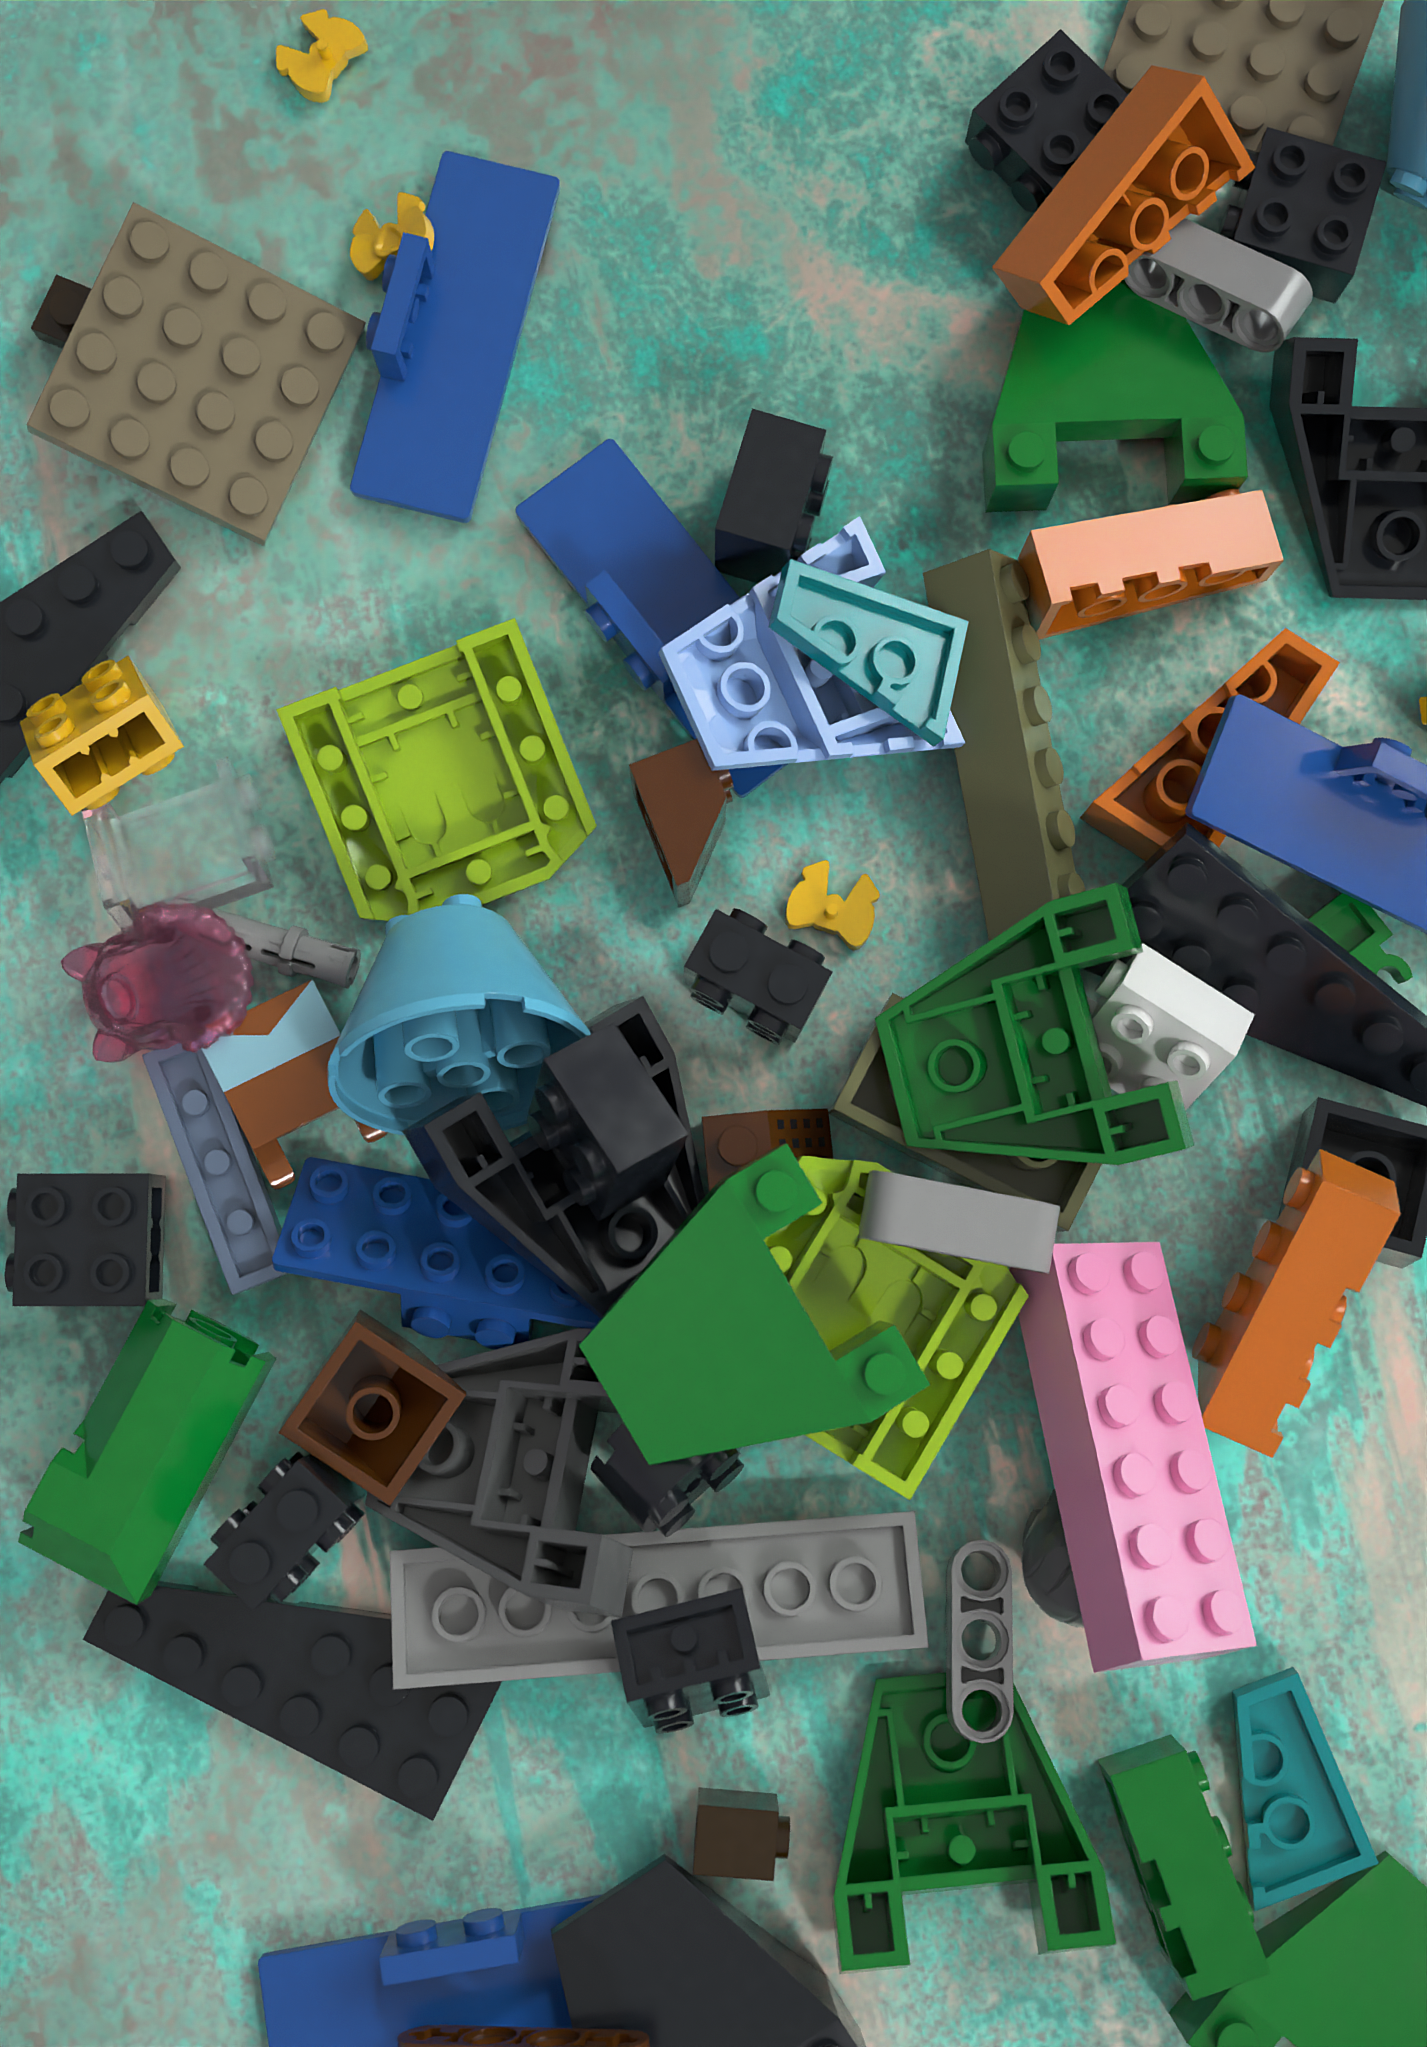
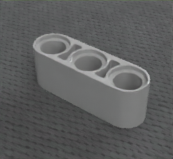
M1185 218L1169 231L1171 240L1154 254L1144 252L1128 266L1129 275L1125 278L1126 284L1140 297L1259 352H1272L1278 349L1312 301L1313 291L1311 285L1299 271Z
M870 1170L858 1238L1049 1274L1060 1206L907 1175Z
M986 1540L970 1541L954 1551L948 1560L946 1570L948 1721L958 1734L968 1740L979 1743L993 1742L1005 1735L1013 1717L1012 1569L1010 1559L1004 1550L995 1543ZM969 1554H983L994 1565L995 1579L989 1589L985 1591L973 1590L964 1581L961 1568L964 1559ZM974 1620L984 1622L990 1626L996 1639L995 1649L992 1654L981 1661L967 1655L961 1640L963 1630ZM976 1690H983L993 1698L996 1705V1716L990 1726L976 1731L970 1728L964 1721L962 1705L967 1695Z

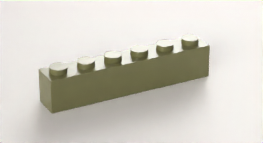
M987 549L924 572L923 578L929 608L969 621L950 711L965 741L962 747L954 748L988 939L991 941L1047 902L1084 892L1086 889L1081 877L1075 871L1071 847L1075 843V829L1071 817L1064 810L1059 784L1063 782L1064 771L1061 759L1057 751L1052 747L1048 722L1052 719V706L1046 690L1040 683L1037 660L1041 656V647L1037 633L1029 623L1025 602L1030 592L1028 578L1018 560Z

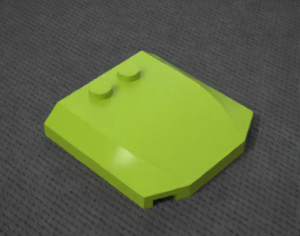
M515 618L455 640L457 645L340 690L337 687H333L276 709L359 918L389 921L396 916L410 915L427 908L442 906L447 898L458 894L476 896L481 900L482 906L550 880L597 828Z
M798 1156V1163L823 1204L765 1238L764 1242L829 1351L879 1320L895 1324L930 1383V1386L872 1422L807 1434L805 1436L906 1499L911 1500L1026 1302L1028 1294L1021 1283L1016 1282L1007 1266L858 1238L869 1171L893 1172L877 1162Z

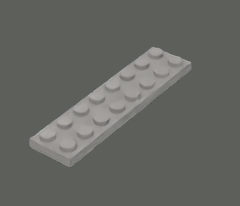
M915 1511L679 1529L668 1537H665L660 1530L605 1535L634 1549L622 1618L742 1588L760 1661L929 1647ZM440 1547L390 1551L393 1689L621 1672L611 1625L612 1620L619 1619L620 1617L563 1610L535 1600Z

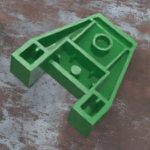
M1125 279L1070 325L1023 310L982 452L985 512L1047 510L1059 484L1056 442L1164 438L1168 505L1205 500L1213 494L1228 489L1239 490L1248 477L1244 415L1187 319L1140 297L1130 289Z
M1112 883L1047 902L875 1017L907 1147L1121 1165L1185 1150L1194 1146L1178 1081L1166 1082L1112 1096L1079 969L1144 952L1127 888L1118 883Z
M787 1143L775 1146L720 1179L579 1344L584 1356L649 1465L869 1423L930 1386L929 1381L895 1324L879 1320L829 1351L764 1242L765 1238L823 1204Z
M946 1672L876 1679L832 1898L839 1975L900 1969L910 1965L902 1895L1028 1883L1038 1955L1101 1949L1116 1945L1105 1870L1014 1683L1013 1717L1010 1727L1005 1735L996 1741L979 1743L962 1737L953 1729L948 1721L946 1710ZM976 1690L967 1695L962 1705V1715L966 1724L976 1731L983 1730L992 1724L996 1716V1705L991 1695L983 1690Z
M1384 1851L1376 1856L1379 1864L1339 1879L1256 1932L1272 1974L1194 2001L1185 1991L1168 2013L1186 2043L1191 2047H1275L1283 2036L1295 2047H1427V1887L1389 1853Z

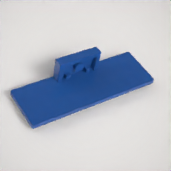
M451 151L443 152L425 213L434 229L433 249L431 251L428 238L403 232L397 255L389 254L385 262L382 289L386 296L381 313L373 312L368 323L366 347L373 354L380 373V379L350 484V489L355 497L462 523H468L471 520L559 196L560 182L557 177Z
M607 439L520 503L515 509L516 515L588 608L584 610V613L595 631L605 642L613 638L627 657L622 661L632 678L644 691L651 687L692 740L697 737L658 652L663 646L726 604L731 605L740 597L615 440ZM788 764L729 769L734 786L731 789L739 798H744Z
M1244 695L1231 696L1227 701L1185 810L1186 815L1427 934V765L1410 757L1412 749L1399 741L1378 737L1374 738L1372 743L1342 747Z
M309 1157L305 1160L272 1257L274 1270L400 1294L402 1327L411 1328L417 1333L430 1338H442L448 1335L475 1340L479 1344L494 1350L530 1341L534 1319L592 1329L600 1320L598 1316L439 1192L430 1179L315 1157Z
M602 1895L503 1911L499 1908H486L465 1915L463 1919L439 1923L431 1919L416 1920L403 1924L393 1931L265 1952L258 1961V1970L269 2047H397V2036L400 2033L426 2025L572 2028L551 1937V1929Z

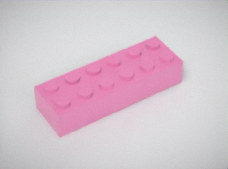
M1160 1242L1054 1244L1049 1274L1010 1267L1009 1271L1017 1283H1021L1028 1294V1298L1018 1316L1093 1672L1207 1659L1257 1646Z

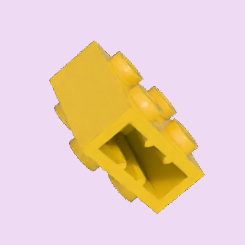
M129 656L118 662L111 659L95 665L84 674L81 685L63 696L54 693L43 697L28 709L26 713L27 718L20 721L33 765L71 816L84 808L93 810L107 804L118 794L121 785L141 773L143 775H151L162 770L173 760L174 752L184 747L164 706Z

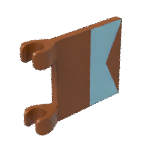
M309 980L195 1035L266 1178L275 1190L281 1189L295 1180V1174L277 1139L339 1109L329 1092L327 1070L331 1054L341 1034L313 980ZM355 1120L362 1137L368 1143H373L385 1137L388 1133Z

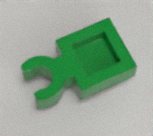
M1341 892L1307 918L1376 975L1380 969L1390 973L1397 984L1406 982L1413 977L1410 967L1402 958L1386 954L1379 946L1390 938L1393 933L1372 907Z

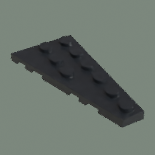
M142 510L0 602V784L5 778H12L30 756L20 725V721L27 718L26 713L28 709L47 695L58 693L60 696H63L81 685L84 674L95 665L108 660L109 657L106 653L129 625L135 626L181 569Z
M1187 822L1122 884L1128 890L1141 943L1253 1013L1254 1017L1246 1035L1427 1107V1016ZM1133 955L1118 960L1126 964ZM1114 960L1082 969L1103 977Z
M159 1581L152 1595L137 1605L108 1590L82 1639L432 1821L502 1681L395 1690L393 1689L391 1614L302 1601L299 1603L283 1601L279 1605L271 1599H268L252 1611L235 1594L202 1590L198 1586Z

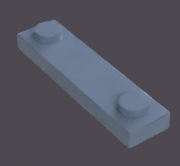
M199 1033L145 1053L142 1057L231 1295H237L290 1273L279 1272L273 1268L272 1257L282 1228L250 1143L195 1037Z

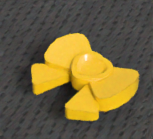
M320 9L303 14L300 17L304 28L317 40V42L311 44L309 54L278 45L276 47V67L281 76L289 75L293 85L305 99L324 103L331 96L333 80L345 69L349 59L368 51V44L365 36L355 24L344 18H330L327 10Z
M404 192L398 193V225L389 222L380 228L375 216L368 209H365L360 215L352 230L355 236L350 246V257L354 266L367 280L373 281L383 272L389 254L397 255L403 232L428 238L432 251L434 229L431 221L423 213L426 206L419 197Z
M823 860L804 867L801 873L803 881L796 885L788 898L785 924L789 929L813 926L819 931H825L832 935L837 934L846 946L853 951L860 949L872 931L875 919L874 906L872 904L877 902L880 896L867 874L861 875L844 902L838 894L827 895L829 861Z

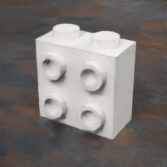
M1142 943L1144 952L1133 955L1126 964L1118 959L1113 961L1095 989V992L1101 995L1097 1001L1086 996L1110 1088L1119 1094L1166 1082L1178 1081L1186 1111L1236 1057L1254 1014Z

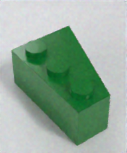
M1168 1735L1097 1759L1161 1953L1192 2001L1272 1974L1253 1926L1254 1915L1241 1883L1236 1881L1228 1861V1857L1232 1856V1851L1227 1835L1217 1815L1211 1817L1203 1796L1204 1792L1210 1791V1786L1196 1751L1187 1753L1172 1735Z

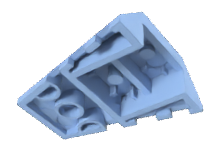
M860 516L845 525L838 534L823 544L818 543L800 555L797 560L872 588L886 573ZM781 572L775 576L770 575L752 587L749 593L731 605L726 604L663 646L658 652L711 771L958 748L965 744L951 711L949 712L944 740L933 747L770 629L769 622Z

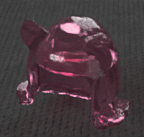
M155 902L150 906H143L134 913L136 920L132 926L124 928L104 943L96 942L83 945L69 952L61 960L62 968L67 975L82 982V996L87 1014L96 1029H98L92 1048V1054L97 1061L120 1062L142 1049H168L178 1043H181L182 1050L197 1053L201 1048L208 1049L213 1043L219 1041L220 1037L231 1036L234 1029L241 1026L247 1016L246 1007L252 1002L253 995L250 988L254 985V977L251 974L253 966L251 959L243 954L246 948L243 938L235 936L234 928L228 926L223 917L217 916L213 910L204 906L198 908L193 903H184L182 905L172 903L168 905L166 902Z

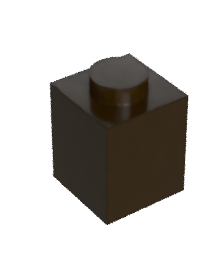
M698 1787L693 1875L774 1881L775 1859H788L790 1841V1816H779L777 1794Z

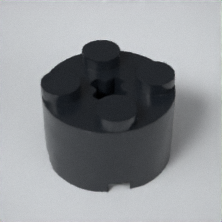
M624 1422L607 1440L615 1452L606 1464L597 1455L591 1464V1471L644 1532H650L658 1528L665 1537L678 1531L693 1516L695 1509L691 1506V1503L709 1487L715 1492L722 1490L744 1468V1464L738 1458L742 1447L649 1465Z

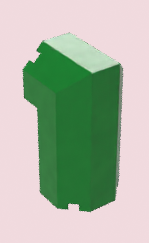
M151 1299L147 1301L86 1417L73 1433L84 1439L83 1443L75 1453L62 1447L52 1459L24 1511L22 1521L32 1527L21 1531L18 1543L135 1605L152 1595L277 1359L269 1352L254 1355L259 1347L256 1342L204 1314L191 1310L186 1321L171 1316L177 1304L165 1299Z

